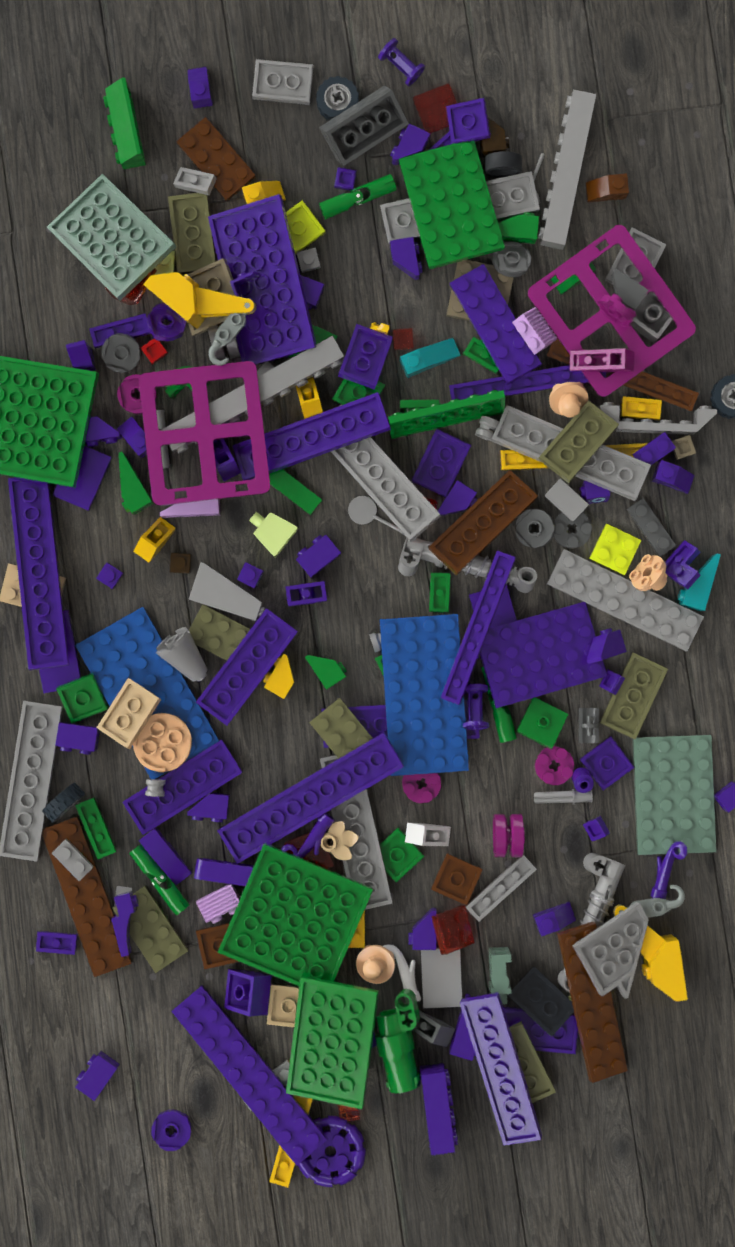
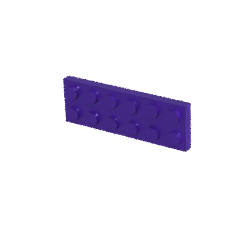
M484 264L450 282L452 290L507 384L541 366L537 355H534L512 322L516 319Z
M266 608L196 703L228 726L298 631Z
M222 739L161 777V780H166L163 786L165 796H146L145 791L147 787H145L122 803L142 835L243 772Z

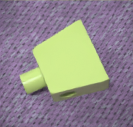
M256 512L250 519V522L258 527L253 534L275 558L298 530V527L271 512L266 518Z

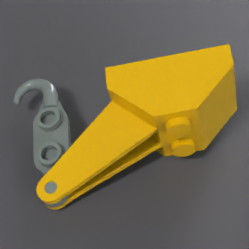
M174 272L151 275L143 284L196 329L200 327L205 318L228 316L216 331L213 344L209 349V359L215 365H224L229 361V358L221 361L218 360L215 356L216 352L232 342L245 326L246 315L252 314L256 310V304L251 299L199 288L200 285L187 274L182 276L180 273Z
M670 885L671 889L678 891V899L669 901L661 898H651L634 901L631 905L636 902L640 903L647 918L661 916L669 910L681 906L685 899V893L680 886ZM617 905L613 913L616 916L628 907ZM647 925L640 951L645 963L642 964L643 975L673 1000H688L679 940L672 934L660 936Z

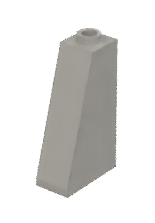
M200 563L189 600L257 621L264 612L265 607H262L263 603L205 563Z

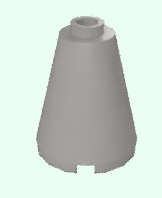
M186 627L179 628L175 631L176 635L172 637L170 635L167 636L158 645L156 653L191 681L197 680L199 682L206 677L208 669L189 630Z

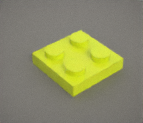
M605 524L589 559L624 576L641 540L611 525Z

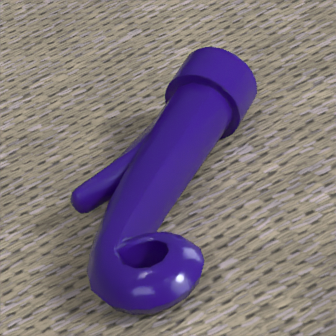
M327 813L322 814L317 818L316 824L299 851L291 844L284 845L281 850L285 852L292 850L295 856L303 859L314 847V854L318 855L321 840L335 820Z
M674 842L668 849L663 862L661 856L657 857V876L655 886L652 887L651 897L666 900L667 886L674 859L676 857L682 860L688 852L683 842Z

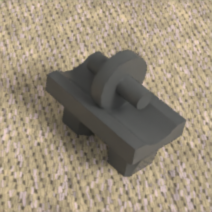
M579 708L578 743H599V708Z

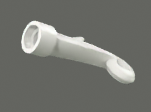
M389 944L384 945L383 947L394 954L403 989L412 990L415 993L417 1002L420 1001L421 997L415 983V960L411 961L409 968L403 954L397 947ZM404 996L406 1004H409V999Z

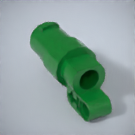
M403 989L397 995L395 1009L381 1011L376 1017L380 1032L375 1035L378 1054L383 1058L387 1076L385 1080L386 1087L391 1093L408 1092L421 1085V1074L417 1072L413 1054L415 1045L411 1031L418 1024L420 1013L415 993L410 989ZM402 996L407 997V998L409 999L410 1003H409V1004L404 1003V1002L401 1000V997H402Z

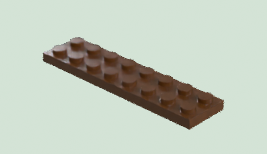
M79 816L43 829V839L94 977L131 964L130 955L121 957L111 919L115 914ZM65 839H68L94 866L80 881L52 854Z
M589 922L557 933L588 1078L591 1083L628 1071L611 991L604 996L598 993L573 947L575 943L597 929L595 922Z

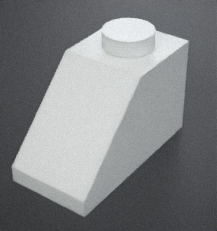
M407 823L405 842L421 846H449L451 827L425 823Z

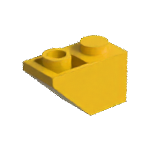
M283 654L274 663V671L272 673L268 672L263 682L266 683L264 688L285 699L295 681L288 655Z

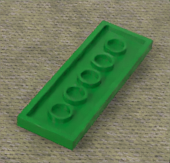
M493 390L487 394L480 396L472 395L463 400L454 399L449 403H436L428 408H415L406 413H394L388 417L391 439L481 419V416L490 417L503 414L505 410L504 391Z

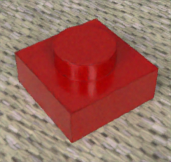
M155 339L141 347L152 365L168 354L160 341Z

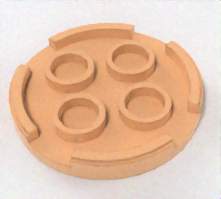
M158 713L151 715L133 743L136 757L143 766L152 771L167 772L178 768L186 761L191 752L192 737L189 728L180 718L168 713Z

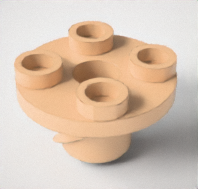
M581 382L556 384L553 386L549 396L551 409L555 413L568 418L578 415L580 409L588 401L587 390Z
M645 555L629 575L633 586L639 591L661 590L667 583L666 563L659 556Z
M367 945L360 951L356 959V968L359 975L367 982L373 984L386 982L395 970L394 954L383 946Z

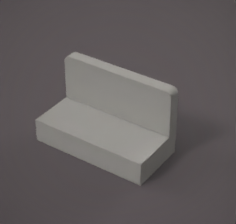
M561 478L545 494V497L571 521H574L589 505Z

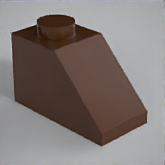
M627 173L606 175L585 183L587 202L626 199L629 193Z

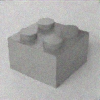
M650 292L644 296L636 308V316L631 326L652 343H655L673 319L656 295Z

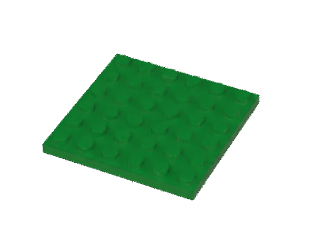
M0 356V475L76 488L99 373Z
M264 843L218 953L297 986H300V978L302 976L334 982L373 888Z

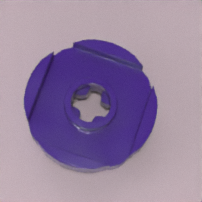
M161 303L153 307V310L148 314L147 327L155 340L173 341L183 336L186 320L166 303ZM164 319H168L169 322L172 321L169 325L163 324Z
M178 1110L161 1112L153 1122L151 1129L152 1138L163 1150L176 1151L188 1142L191 1135V1123L188 1116ZM170 1125L177 1129V1132H174L173 1135L166 1131V1128H169Z

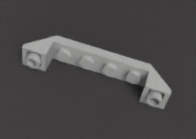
M604 402L603 405L598 407L619 424L615 430L616 432L662 434L665 432L666 434L693 435L717 414V409H711V406H700V409L694 411L693 424L692 421H680V424L672 423V420H661L660 423H653L651 419L633 422V419L630 418L619 421L620 406H614L615 403Z

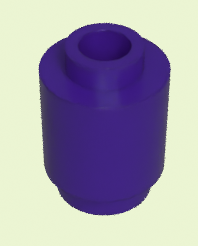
M582 767L574 770L572 781L575 789L580 793L589 792L594 785L590 771Z

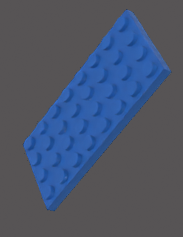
M144 607L76 644L77 650L90 673L94 674L109 706H111L127 679L130 678L161 699L152 715L158 713L172 714L180 718L187 725L192 737V748L186 761L220 741L200 705L196 703L197 700L182 673L156 653V648L163 640ZM144 766L151 779H156L166 773L152 771Z
M458 614L380 619L388 739L405 765L390 776L469 771L466 729L463 728V723H465L464 696L460 705L441 698L460 648Z

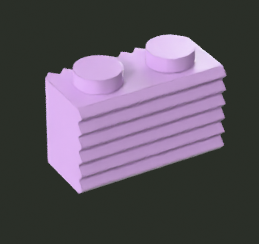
M536 307L525 312L512 322L534 355L557 340L555 333H553V330H550L551 327H548L544 317H541L542 314H539Z
M227 884L198 899L196 904L205 922L211 921L214 924L223 919V914L227 912L230 915L234 914L240 897L234 885Z

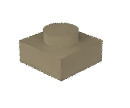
M690 435L672 441L676 447L673 450L676 460L696 454Z

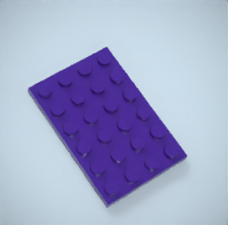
M586 602L489 628L480 651V656L495 708L607 676L603 660L590 664L587 663L593 637L596 636Z

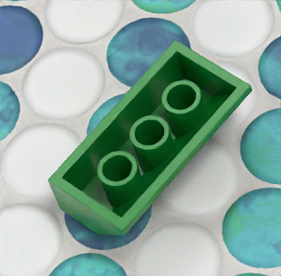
M124 77L105 88L106 96H103L105 107L110 110V114L107 115L110 127L113 126L114 133L111 134L113 145H117L118 152H115L117 164H121L123 170L146 165L131 91Z

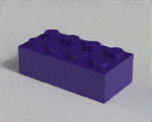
M443 1063L420 1066L431 1155L455 1152L454 1146L458 1145L456 1129L452 1128L455 1125L453 1108H449V1106L453 1105L451 1089H447V1086H451L448 1069H444Z

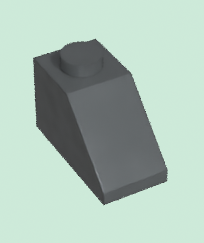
M615 268L611 275L614 292L622 298V303L626 307L635 311L649 290Z
M419 1010L420 1020L413 1031L432 1044L447 1047L455 1029L442 1020Z

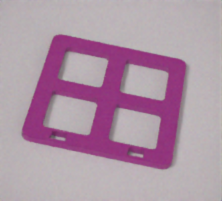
M616 225L528 290L529 299L539 313L542 314V317H544V320L551 327V330H553L569 355L570 351L584 350L580 342L606 323H610L629 350L634 351V371L615 372L609 377L604 378L600 372L581 371L596 393L601 397H606L691 337L696 330L693 321L623 225ZM606 240L608 246L599 251L596 246ZM618 244L641 274L643 279L639 284L649 290L646 295L650 292L656 295L676 323L677 328L651 347H647L631 325L629 327L620 326L621 321H612L600 309L599 312L574 330H570L551 305L546 294L571 276L576 275L600 308L602 304H598V301L603 295H609V293L591 270L589 263ZM556 275L559 281L549 287L546 282Z
M244 361L224 365L149 372L140 376L139 387L152 500L156 505L163 506L265 494L269 491L270 478L256 365L253 362ZM243 378L248 420L218 425L211 424L207 383L216 380ZM190 384L192 386L196 425L192 428L160 431L157 419L155 388ZM249 436L251 438L255 478L245 481L219 483L213 445L214 440ZM197 442L199 446L202 485L166 489L161 447L171 444ZM247 484L248 490L236 492V485ZM186 491L187 498L175 499V492Z

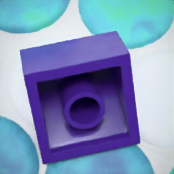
M228 969L224 1008L247 1016L268 1015L272 976L256 971Z

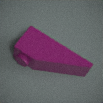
M628 349L570 351V371L632 372L634 371V351Z

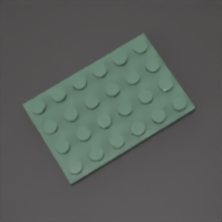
M103 174L47 226L49 231L119 301L176 248V245Z
M660 736L632 739L633 765L635 767L634 790L637 854H666L670 846L678 841L686 845L687 853L716 852L712 736Z

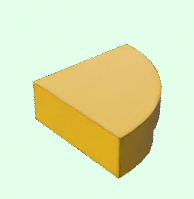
M374 322L371 323L370 329L388 335L390 326L383 323L378 325Z

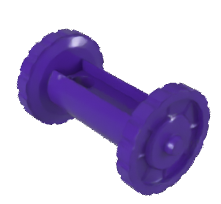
M393 38L383 47L378 55V59L383 61L387 58L407 77L405 84L411 86L421 76L425 65L421 63L416 66L396 47L398 40ZM392 52L396 53V58L392 57Z
M467 685L465 693H468L469 722L463 723L464 729L483 730L489 728V723L483 721L482 693L488 691L487 685ZM478 694L477 699H473L472 696Z

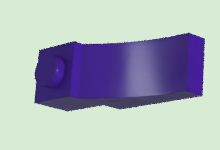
M132 891L118 894L114 897L118 915L113 916L111 919L121 957L128 956L132 952L129 939L130 921L132 913L139 906L137 896L133 895Z

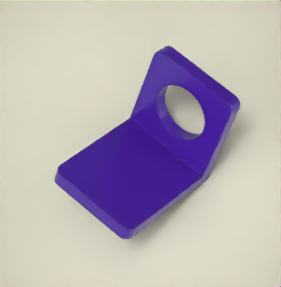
M255 271L243 272L237 275L238 278L230 281L234 295L245 298L240 285L260 277L259 273Z

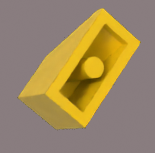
M260 181L242 187L246 204L278 194L282 195L283 201L286 200L280 181Z
M313 377L308 379V383L300 388L296 386L304 419L323 413Z
M160 517L140 537L133 552L147 562H150L160 552L176 528Z

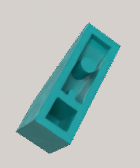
M451 338L400 356V363L406 377L410 378L461 355L454 339Z
M721 554L712 555L698 571L701 576L688 590L686 588L680 589L678 594L679 605L698 611H705Z

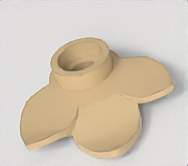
M338 821L333 823L329 831L324 834L321 840V847L327 852H332L336 859L349 860L352 858L349 847H352L358 841L359 836L353 831L345 830L344 821ZM329 838L333 840V845L328 844Z

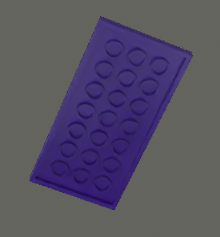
M278 194L208 216L218 260L226 259L233 280L238 278L237 275L243 272L255 271L260 275V277L240 285L244 297L251 299L256 304L255 312L246 315V324L236 336L241 361H251L255 365H259L316 348V341L282 195Z

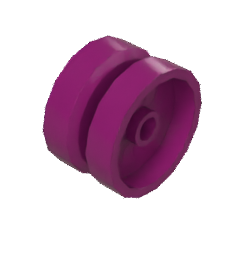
M494 814V857H505L508 845L512 857H523L525 832L522 814H511L509 826H507V819L504 814Z

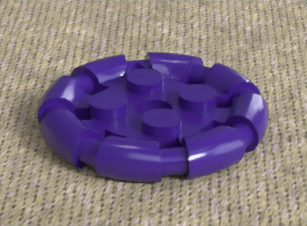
M332 1115L327 1118L321 1119L319 1117L314 1119L315 1124L328 1139L311 1154L310 1158H306L298 1165L300 1171L307 1179L311 1178L314 1180V1184L323 1187H333L336 1184L341 1186L350 1182L357 1176L356 1172L359 1168H362L365 1161L366 1148L363 1147L364 1138L354 1124H349L347 1119ZM330 1126V1130L323 1131V1127ZM342 1128L347 1131L345 1136L339 1133ZM349 1144H355L356 1149L350 1150ZM333 1146L336 1149V1153L334 1155H327L325 1153L326 1147ZM348 1160L353 1162L350 1168L346 1165ZM316 1166L321 1170L319 1174L313 1171ZM338 1170L339 1176L331 1177V1172Z

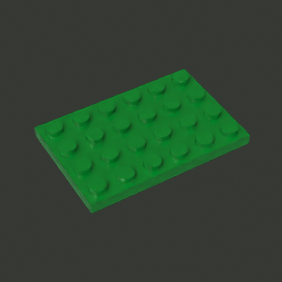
M475 141L450 144L399 159L429 270L505 249Z
M307 976L300 978L286 1089L287 1094L363 1109L378 1002V990Z

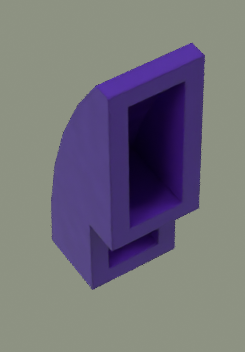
M157 827L139 840L154 861L176 885L192 874L191 870L172 845L166 841Z

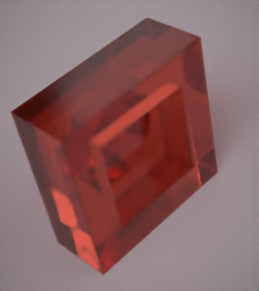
M412 328L393 330L394 350L414 348Z

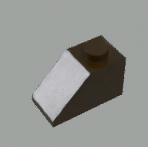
M489 117L491 138L480 140L482 157H486L494 152H506L507 148H509V137H505V130Z

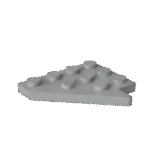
M638 902L573 945L601 996H604L615 987L618 988L623 998L627 999L629 996L649 921Z

